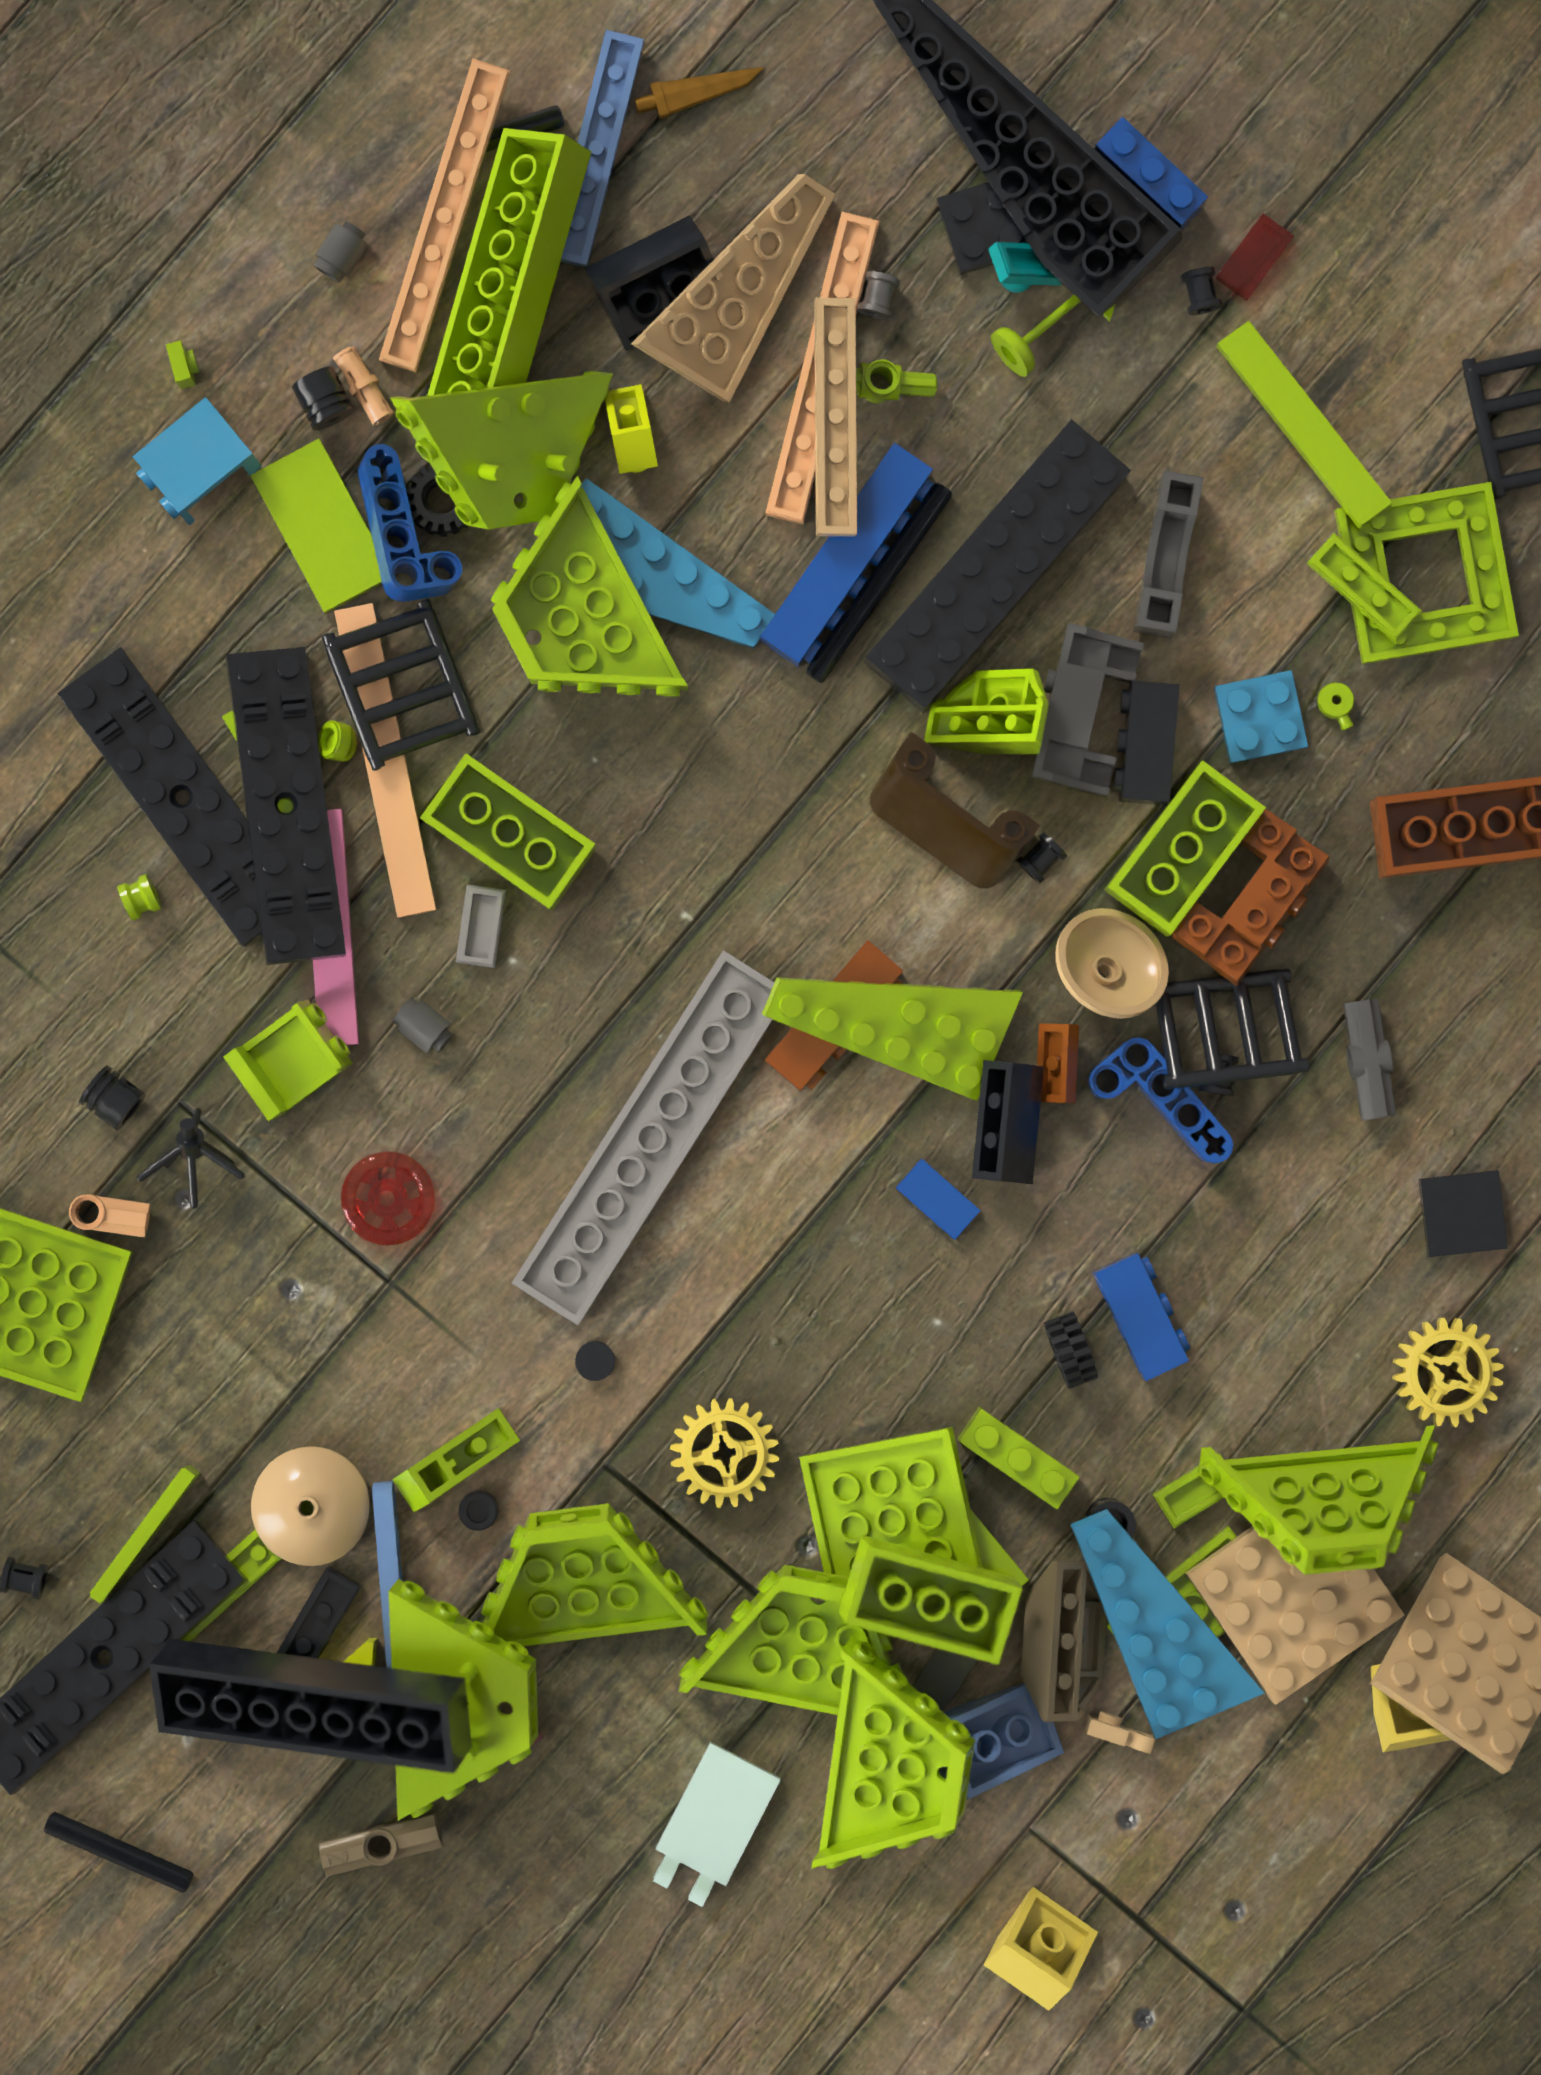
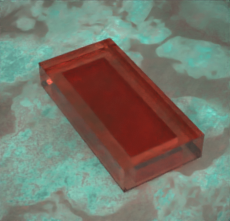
M1263 213L1215 279L1247 301L1292 241L1294 235Z

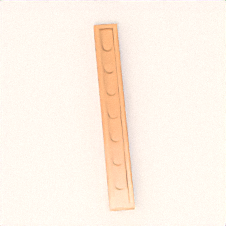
M474 58L472 59L379 357L380 362L414 373L418 372L510 78V70Z
M841 212L820 295L821 298H855V314H857V307L860 302L879 227L878 220ZM814 323L766 509L767 516L804 524L816 477Z
M373 603L334 611L339 635L377 622ZM381 638L343 651L351 673L385 661ZM389 677L357 688L365 710L393 700ZM397 716L371 724L379 747L401 739ZM363 749L397 918L437 911L405 754L385 761L384 767L373 771Z

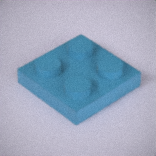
M1292 670L1214 687L1229 764L1306 749L1308 747Z

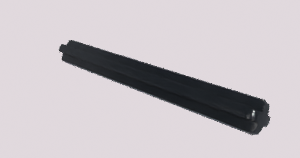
M936 483L931 488L807 667L806 673L809 677L819 683H823L952 498V492L947 487Z

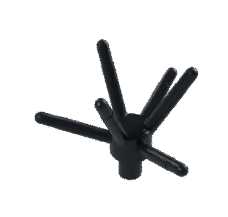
M200 1108L194 1109L192 1118L181 1120L180 1131L176 1135V1147L137 1176V1180L142 1182L163 1166L169 1168L179 1155L187 1159L190 1206L193 1209L198 1207L196 1159L204 1155L238 1179H244L245 1173L233 1165L234 1161L205 1141L202 1130L198 1128L201 1116Z

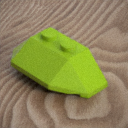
M1035 669L976 670L955 686L944 699L939 698L931 704L924 741L929 745L983 755L1040 754L1049 704L1039 672Z

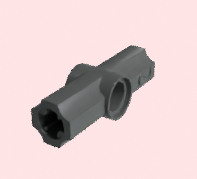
M1378 998L1343 1004L1349 1045L1346 1047L1347 1063L1351 1079L1355 1080L1361 1121L1396 1115L1390 1074L1393 1073L1392 1055L1388 1040L1384 1039Z

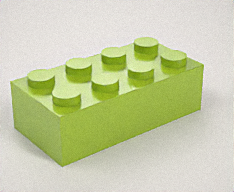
M466 753L420 817L426 824L552 912L597 849L594 842Z
M1202 760L1104 891L1168 937L1174 932L1266 807Z
M862 1535L838 1612L846 1624L999 1665L1022 1587L1014 1577Z

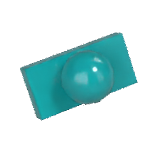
M995 242L988 249L999 282L1004 289L1012 293L1024 292L1029 290L1032 285L1060 286L1062 284L1041 264L1028 243Z

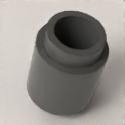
M347 221L343 226L335 223L315 254L317 260L313 266L327 277L340 283L344 276L348 277L367 248L368 244L362 240L366 234Z
M412 997L401 1007L392 1021L399 1027V1033L426 1054H429L433 1049L439 1053L453 1036L448 1031L451 1027V1022L423 1000L417 1002Z

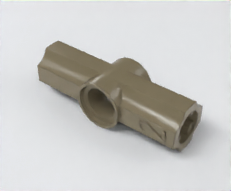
M431 1813L392 1824H378L368 1830L321 1841L318 1845L322 1867L326 1877L371 1865L382 1866L390 1863L391 1860L443 1847V1841L436 1813ZM378 1835L386 1837L391 1843L390 1852L380 1854L374 1851L371 1846V1839Z

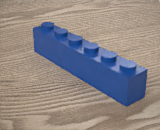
M895 442L857 495V535L855 537H828L760 635V642L798 668L804 660L808 663L812 662L823 645L818 641L826 628L831 631L835 629L845 614V611L840 607L848 596H851L853 599L857 597L868 580L863 577L871 563L876 567L880 564L890 549L885 542L893 531L898 535L902 532L912 517L907 512L915 499L922 503L933 487L934 483L929 480L933 472L931 467Z

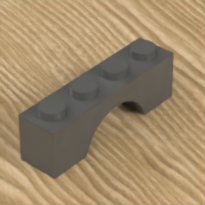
M1164 471L1160 478L1133 632L1170 639L1176 633L1183 596L1186 560L1197 517L1204 477Z

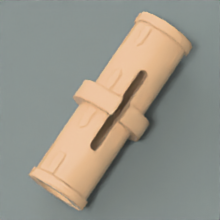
M347 347L333 357L350 385L348 389L353 398L357 397L372 425H380L390 419L395 413L378 387L379 380L375 374H370L356 347Z

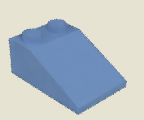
M1024 1682L943 1712L951 1720L962 1723L969 1731L970 1736L975 1739L967 1800L1064 1753L1054 1722L1042 1721ZM948 1767L939 1768L940 1775L947 1778Z

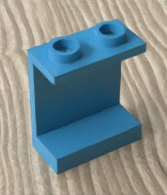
M206 397L132 456L141 467L136 472L139 478L150 491L158 487L164 495L159 500L162 506L173 519L181 515L188 525H191L195 520L187 510L242 466L251 476L262 467L253 453Z

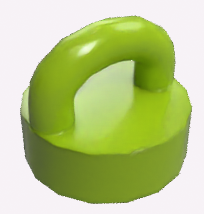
M330 720L319 731L317 738L319 754L323 758L342 762L352 759L357 747V737L350 725Z

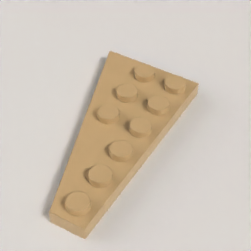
M798 174L631 344L721 401L730 402L835 194L806 174Z

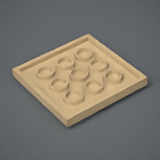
M1253 1526L1185 1572L1274 1705L1280 1703L1405 1616L1374 1568L1304 1575L1294 1564L1287 1563L1279 1550L1267 1538L1259 1536Z
M1445 1553L1436 1563L1370 1684L1495 1770L1505 1774L1510 1771L1541 1712V1617L1451 1555Z

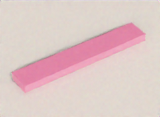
M333 809L327 810L346 955L345 957L313 960L315 1000L327 1017L328 1021L325 1024L334 1036L338 1035L341 1037L346 1045L359 1044L344 820L343 810Z

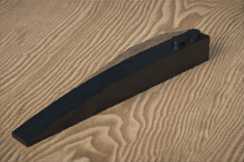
M872 0L1041 264L1095 315L1100 318L1152 272L1182 240L1181 229L933 0Z

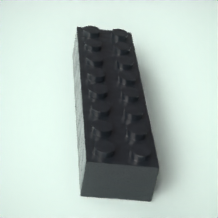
M1071 419L865 656L864 663L919 711L924 713L1123 484L1131 470Z
M170 1639L149 1664L158 1732L447 1773H455L472 1748L466 1680L462 1677Z

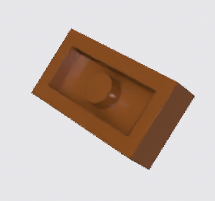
M1039 1023L1037 1066H1044L1042 1103L1076 1104L1079 1025Z

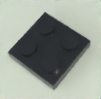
M989 182L938 197L936 200L959 275L994 265L988 249L995 242L1028 243Z

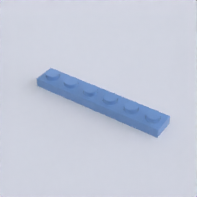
M610 30L605 32L577 142L590 150L591 156L560 262L583 268L589 265L644 47V39Z

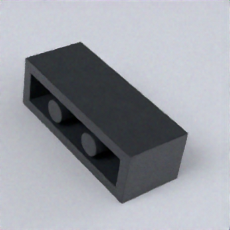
M1132 680L1129 684V690H1122L1120 713L1126 714L1125 729L1118 730L1116 751L1123 753L1122 768H1115L1113 791L1120 792L1119 802L1164 806L1170 802L1180 684Z
M983 1060L972 1178L1033 1184L1044 1066Z

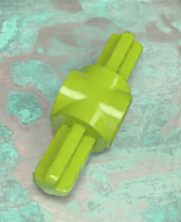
M880 359L872 363L861 362L859 368H856V392L858 398H865L872 403H882L886 400L898 401L900 395L933 397L937 391V377L935 374L901 371V365H894L888 360ZM870 375H883L888 381V388L878 389L874 387L871 383Z

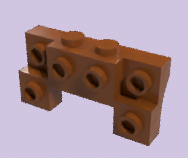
M1267 809L1263 811L1242 839V846L1264 860V862L1223 918H1219L1195 902L1172 933L1175 941L1196 954L1221 976L1236 986L1239 985L1267 946L1271 949L1276 946L1285 932V929L1281 926L1290 915L1296 918L1308 901V898L1304 895L1329 863V856L1297 835V829Z

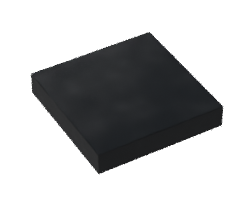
M1499 1170L1418 1179L1427 1257L1508 1249Z

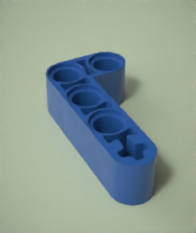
M385 444L371 446L360 463L358 477L385 593L391 599L398 602L448 594L462 574L460 559L449 551L420 554L399 457L392 447ZM373 462H377V466H372ZM379 468H385V471L382 474V476ZM387 498L391 500L396 510L387 511L383 509L378 499ZM389 535L399 537L403 541L404 547H392L386 537ZM442 567L446 569L450 579H439L434 574L433 568ZM395 574H407L412 580V585L404 586L396 580Z
M1139 1037L1125 1041L1089 1073L1087 1079L1088 1088L1095 1097L1100 1099L1114 1098L1120 1095L1132 1083H1135L1203 1162L1221 1163L1231 1155L1233 1150L1231 1136L1189 1087L1173 1088L1165 1097H1160L1152 1090L1153 1079L1160 1074L1168 1075L1165 1059L1148 1040ZM1131 1045H1139L1146 1052V1061L1140 1067L1132 1066L1126 1059L1127 1049ZM1103 1070L1111 1071L1117 1080L1116 1087L1109 1093L1102 1092L1096 1085L1097 1075ZM1185 1104L1193 1106L1197 1111V1121L1191 1127L1183 1126L1178 1120V1111ZM1206 1122L1209 1123L1210 1128L1203 1131L1211 1139L1219 1137L1222 1141L1218 1146L1221 1151L1219 1155L1215 1152L1206 1153L1205 1149L1208 1147V1142L1202 1135H1197L1195 1140L1191 1137V1134L1202 1129Z

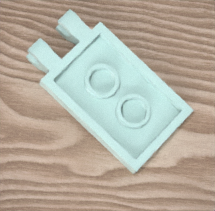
M710 1741L655 1850L665 1854L653 1877V1882L668 1888L679 1864L682 1863L700 1873L688 1896V1900L703 1907L715 1881L724 1886L727 1885L781 1778Z

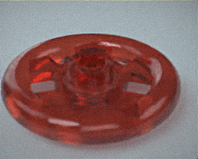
M393 1151L377 1152L361 1159L347 1174L341 1190V1207L348 1225L358 1236L377 1245H398L413 1239L428 1224L435 1205L434 1187L427 1171L413 1158ZM378 1168H395L396 1179L379 1180ZM414 1180L418 1188L419 1197L408 1200L403 1183ZM361 1182L372 1185L368 1193V1201L356 1199L357 1190ZM384 1191H391L394 1194L395 1199L390 1206H385L380 1201V1196ZM406 1208L413 1218L399 1228L393 1217L398 1216ZM369 1210L383 1217L384 1220L378 1228L364 1220Z

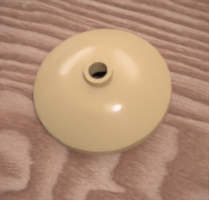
M1099 908L1088 910L1075 916L1065 926L1058 938L1055 956L1061 980L1070 994L1093 1012L1112 1018H1131L1148 1011L1163 995L1169 974L1166 954L1154 933L1135 917L1114 909ZM1099 972L1103 973L1106 978H1104L1103 976H1101V975L1099 974Z
M300 1447L275 1458L260 1474L252 1494V1519L262 1542L278 1557L297 1565H323L344 1556L361 1539L370 1516V1495L361 1472L345 1456L323 1447ZM305 1500L312 1502L314 1505V1511L311 1515H305L301 1512L300 1506Z

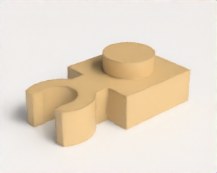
M1100 1711L1098 1717L1088 1714L1084 1726L1087 1735L1151 1754L1155 1742L1153 1735L1127 1728L1121 1725V1717Z

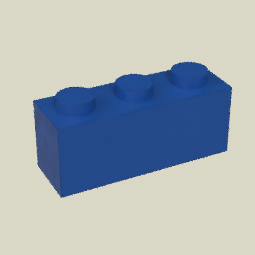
M1123 116L1095 145L1094 149L1170 218L1181 231L1204 208L1208 196Z
M1134 1252L1092 1272L1144 1381H1148L1189 1361L1185 1352L1191 1350L1182 1329L1174 1330L1168 1318L1174 1312L1165 1293L1163 1292L1158 1295L1151 1282L1157 1276L1148 1257L1141 1259L1139 1254Z

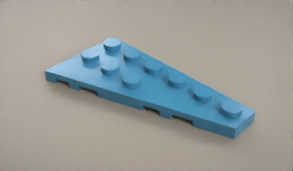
M587 478L583 481V489L649 615L749 648H755L760 641V635L775 614L593 482Z
M1107 1509L1070 1524L1155 1739L1265 1694L1262 1688L1247 1673Z

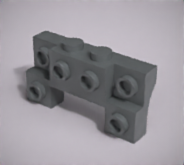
M1068 623L1056 671L1048 670L1044 685L1045 693L1050 694L1041 750L1040 754H1036L1031 779L1065 786L1070 790L1106 798L1108 796L1109 784L1117 758L1087 751L1104 677L1126 683H1131L1132 680L1135 681L1137 666L1144 643Z

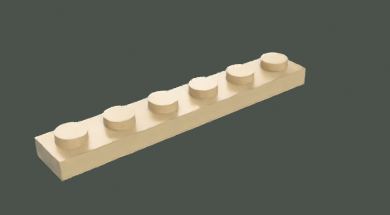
M816 297L814 301L816 536L855 537L857 535L855 298Z

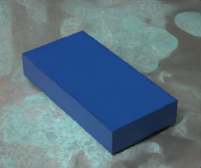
M922 1158L895 1187L954 1240L981 1211Z

